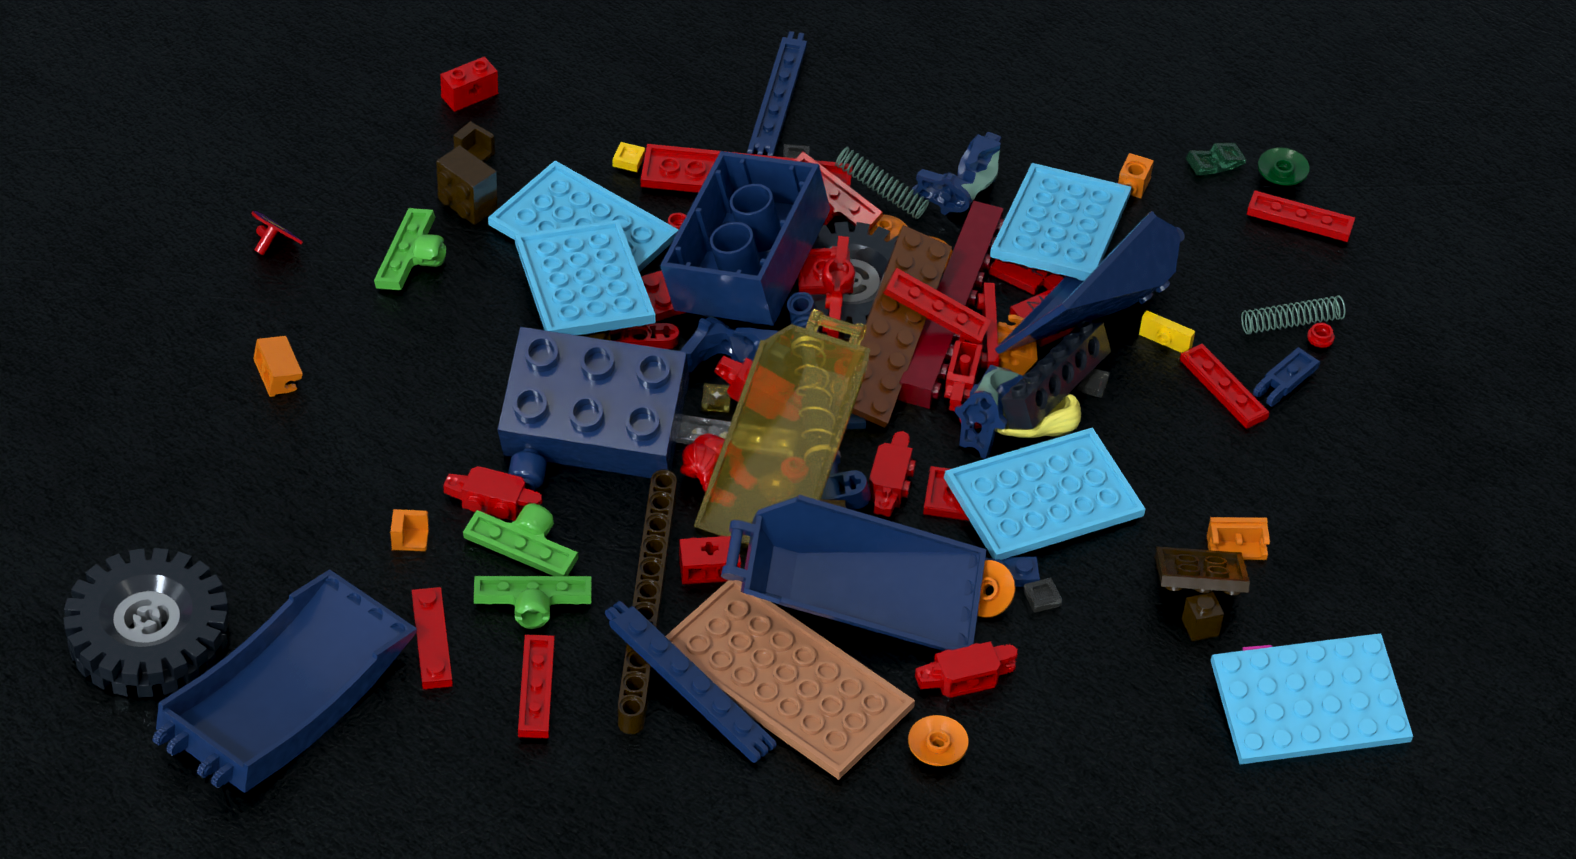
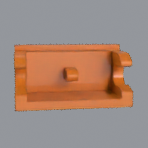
M1008 315V320L1016 323L1015 325L1010 326L1002 322L997 324L998 345L1024 318L1017 315ZM1036 341L999 354V367L1024 375L1038 360Z
M279 336L257 339L253 359L269 396L273 397L275 394L289 393L297 390L295 384L285 385L288 381L302 379L303 374L287 337Z
M1211 517L1207 532L1209 550L1241 552L1244 560H1267L1266 544H1270L1267 518Z

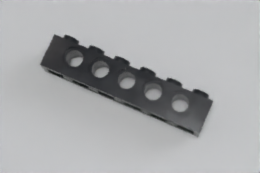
M1090 320L1079 322L1069 334L1063 337V340L1056 347H1053L1042 360L1037 362V365L1030 372L1026 373L1001 398L1009 429H1033L1111 352L1104 323H1092Z

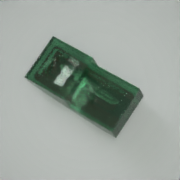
M1214 143L1211 151L1190 150L1186 157L1197 175L1215 174L1231 170L1246 162V158L1236 143Z

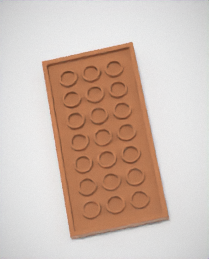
M728 580L665 637L753 720L839 780L914 708L915 700L774 603L742 593L741 581Z

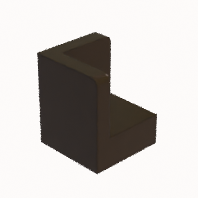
M471 121L454 134V149L460 145L482 162L487 161L495 154L494 135Z

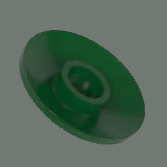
M1269 149L1260 156L1258 161V169L1262 176L1275 184L1295 185L1304 181L1309 174L1310 167L1307 159L1292 149Z

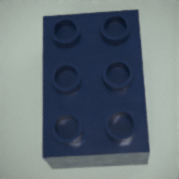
M720 151L660 265L674 311L774 326L831 210L819 164Z
M520 327L498 425V434L503 454L512 456L516 452L529 448L538 451L539 455L544 457L546 462L651 478L659 470L671 471L689 383L687 352Z

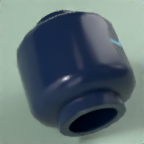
M526 448L512 455L508 474L522 477L525 482V488L535 490L543 484L547 462L544 457L539 455L538 451Z

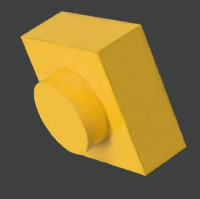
M621 142L613 157V167L638 172L645 157V148Z

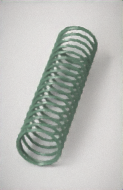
M849 146L843 149L835 162V166L842 168L843 171H847L848 175L852 174L853 178L857 177L858 181H862L863 185L867 184L868 188L872 187L873 191L877 190L878 195L882 194L883 198L887 197L888 201L892 200L893 204H897L898 208L902 207L903 211L907 210V213L912 214L913 218L918 219L924 213L929 204V199L923 202L914 216L915 210L923 201L924 196L919 199L915 208L909 213V209L918 198L919 193L915 194L909 206L904 209L914 189L909 192L904 203L899 206L900 200L907 193L909 186L904 189L899 200L894 203V199L903 188L904 183L900 184L894 196L889 199L899 179L894 182L889 193L884 196V192L892 183L894 176L889 179L884 190L879 193V189L888 178L889 173H886L879 186L874 190V186L883 175L884 169L879 172L874 183L869 186L879 166L874 169L869 180L864 183V179L872 170L874 163L868 167L864 177L859 180V176L868 165L869 160L865 161L859 173L854 176L855 171L863 162L864 156L859 159L854 170L849 173V169L856 162L859 153L853 157L849 167L844 170V166L852 157L854 150H851L848 154Z
M1338 295L1335 298L1331 296L1330 298L1325 297L1324 299L1319 298L1318 300L1313 299L1312 301L1289 303V305L1284 304L1283 306L1278 305L1277 307L1272 306L1271 308L1266 307L1265 309L1260 308L1253 311L1244 310L1241 321L1244 332L1251 334L1252 330L1257 333L1258 328L1260 332H1263L1264 328L1266 331H1269L1270 327L1272 330H1275L1276 327L1281 329L1282 326L1287 328L1288 325L1293 327L1294 324L1298 327L1299 323L1304 326L1305 321L1310 325L1311 321L1316 324L1317 320L1321 323L1323 319L1325 322L1329 319L1333 321L1334 318L1337 320L1343 319L1346 314V308L1343 298ZM1338 297L1341 299L1343 303V317H1341V310L1339 303L1337 301ZM1329 302L1333 310V319H1331L1329 313ZM1323 303L1325 304L1327 311V320L1325 319L1323 313ZM1317 305H1319L1320 307L1321 321L1318 317ZM1306 306L1309 312V323L1306 318ZM1312 306L1315 311V322L1313 321L1311 313ZM1300 307L1302 309L1304 317L1303 323L1300 319ZM1294 308L1297 313L1298 324H1296L1294 319ZM1288 309L1291 313L1292 325L1289 323ZM1282 310L1284 311V314H1285L1286 326H1284V323H1283ZM1244 312H1246V315H1245V325H1246V329H1245V327H1244V322H1243ZM1276 312L1279 314L1280 327L1277 324ZM1265 313L1268 319V329L1265 325ZM1271 313H1272L1273 319H1274V328L1272 327V324H1271V317H1270ZM1259 314L1262 320V330L1259 325ZM1253 315H1254L1255 320H1256V326H1257L1256 331H1255L1254 325H1253ZM1247 316H1248L1249 324H1250V329H1249V330H1248V326H1247Z

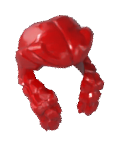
M706 433L696 438L683 450L681 473L688 477H697L703 486L702 488L707 496V500L710 502L715 501L716 504L730 509L735 506V502L738 499L733 494L714 486V467L722 455H727L729 458V477L735 480L737 486H741L746 491H752L758 485V480L747 472L743 457L740 455L741 449L735 447L724 438Z

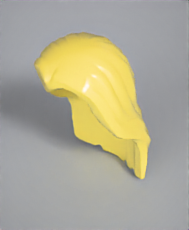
M1069 394L1033 429H1009L1007 422L1005 429L997 428L996 432L1018 438L1066 435L1078 427L1081 421V407L1076 397Z

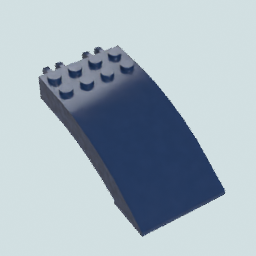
M329 569L291 593L289 599L267 622L222 661L160 701L156 724L157 731L153 735V742L161 746L171 740L167 745L166 751L172 756L183 750L201 761L197 770L201 777H208V775L215 772L211 780L212 785L219 788L230 782L245 793L292 761L339 721L376 683L417 633V628Z

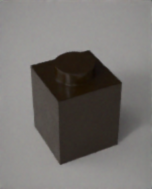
M1214 592L1186 597L1182 621L1191 640L1196 641L1219 636L1224 613Z

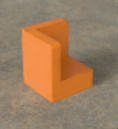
M393 509L391 524L392 550L426 551L429 533L428 512Z

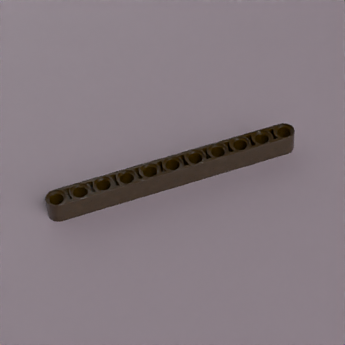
M669 470L656 471L651 477L632 605L657 629L676 503L677 479L675 474ZM629 644L626 646L618 700V727L624 733L636 734L645 725L653 667Z

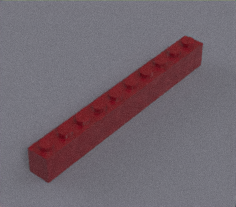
M973 201L937 289L939 292L968 308L970 305L975 306L978 295L976 289L983 286L985 279L984 269L989 270L992 262V257H990L991 247L1004 222V219H1002L1004 208ZM926 318L908 370L903 373L900 380L902 386L898 395V401L930 408L933 398H939L942 387L940 381L941 379L946 380L949 364L947 363L948 360L951 361L955 341H959V335Z

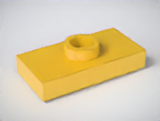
M1146 310L1142 316L1139 335L1183 353L1192 348L1195 331Z

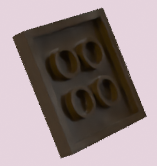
M1156 546L1155 559L1162 587L1172 591L1190 588L1200 593H1210L1212 590L1223 591L1229 595H1239L1241 592L1249 593L1250 580L1241 552Z

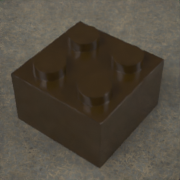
M460 145L437 160L438 199L444 205H448L462 218H466L474 225L497 210V176L494 169Z

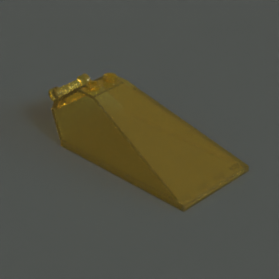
M814 309L810 314L806 328L790 324L766 340L760 341L694 527L720 536H731L729 526L732 520H741L752 524L753 518L759 509L789 500L798 495L821 500L866 374L871 349L860 346L861 341L866 335V325L861 323L851 324L823 315L822 311ZM819 326L849 334L851 337L849 342L818 333L817 329ZM743 535L741 543L749 545L750 536Z

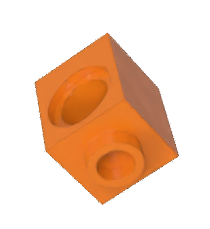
M1129 153L1120 171L1118 184L1131 186L1130 195L1142 198L1151 179L1154 160Z

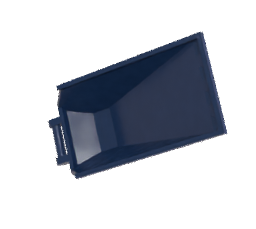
M1151 211L1102 260L1084 281L1065 276L995 350L998 354L1076 327L1079 322L1093 321L1126 309L1138 301L1140 304L1145 303L1153 296L1152 292L1156 290L1157 293H1160L1170 285L1168 280L1176 272L1180 242L1185 238L1184 232L1180 228L1174 227L1157 217Z
M798 495L789 500L759 509L753 518L752 524L741 520H732L730 522L729 532H731L726 565L722 567L721 577L726 580L741 581L742 593L942 651L968 647L974 643L987 549L803 495ZM743 535L750 536L745 569L737 567Z

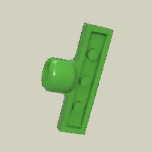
M408 208L374 279L377 289L402 290L414 265L438 267L443 264L446 257V246L443 243L444 238L439 235L428 234L435 220L433 210Z
M535 503L525 505L517 519L512 523L504 522L476 510L463 531L465 539L552 576H568L579 558L578 552L545 538L554 524L553 516L546 508Z
M475 576L474 604H512L515 606V620L525 628L536 629L542 627L549 620L550 606L553 604H591V576Z

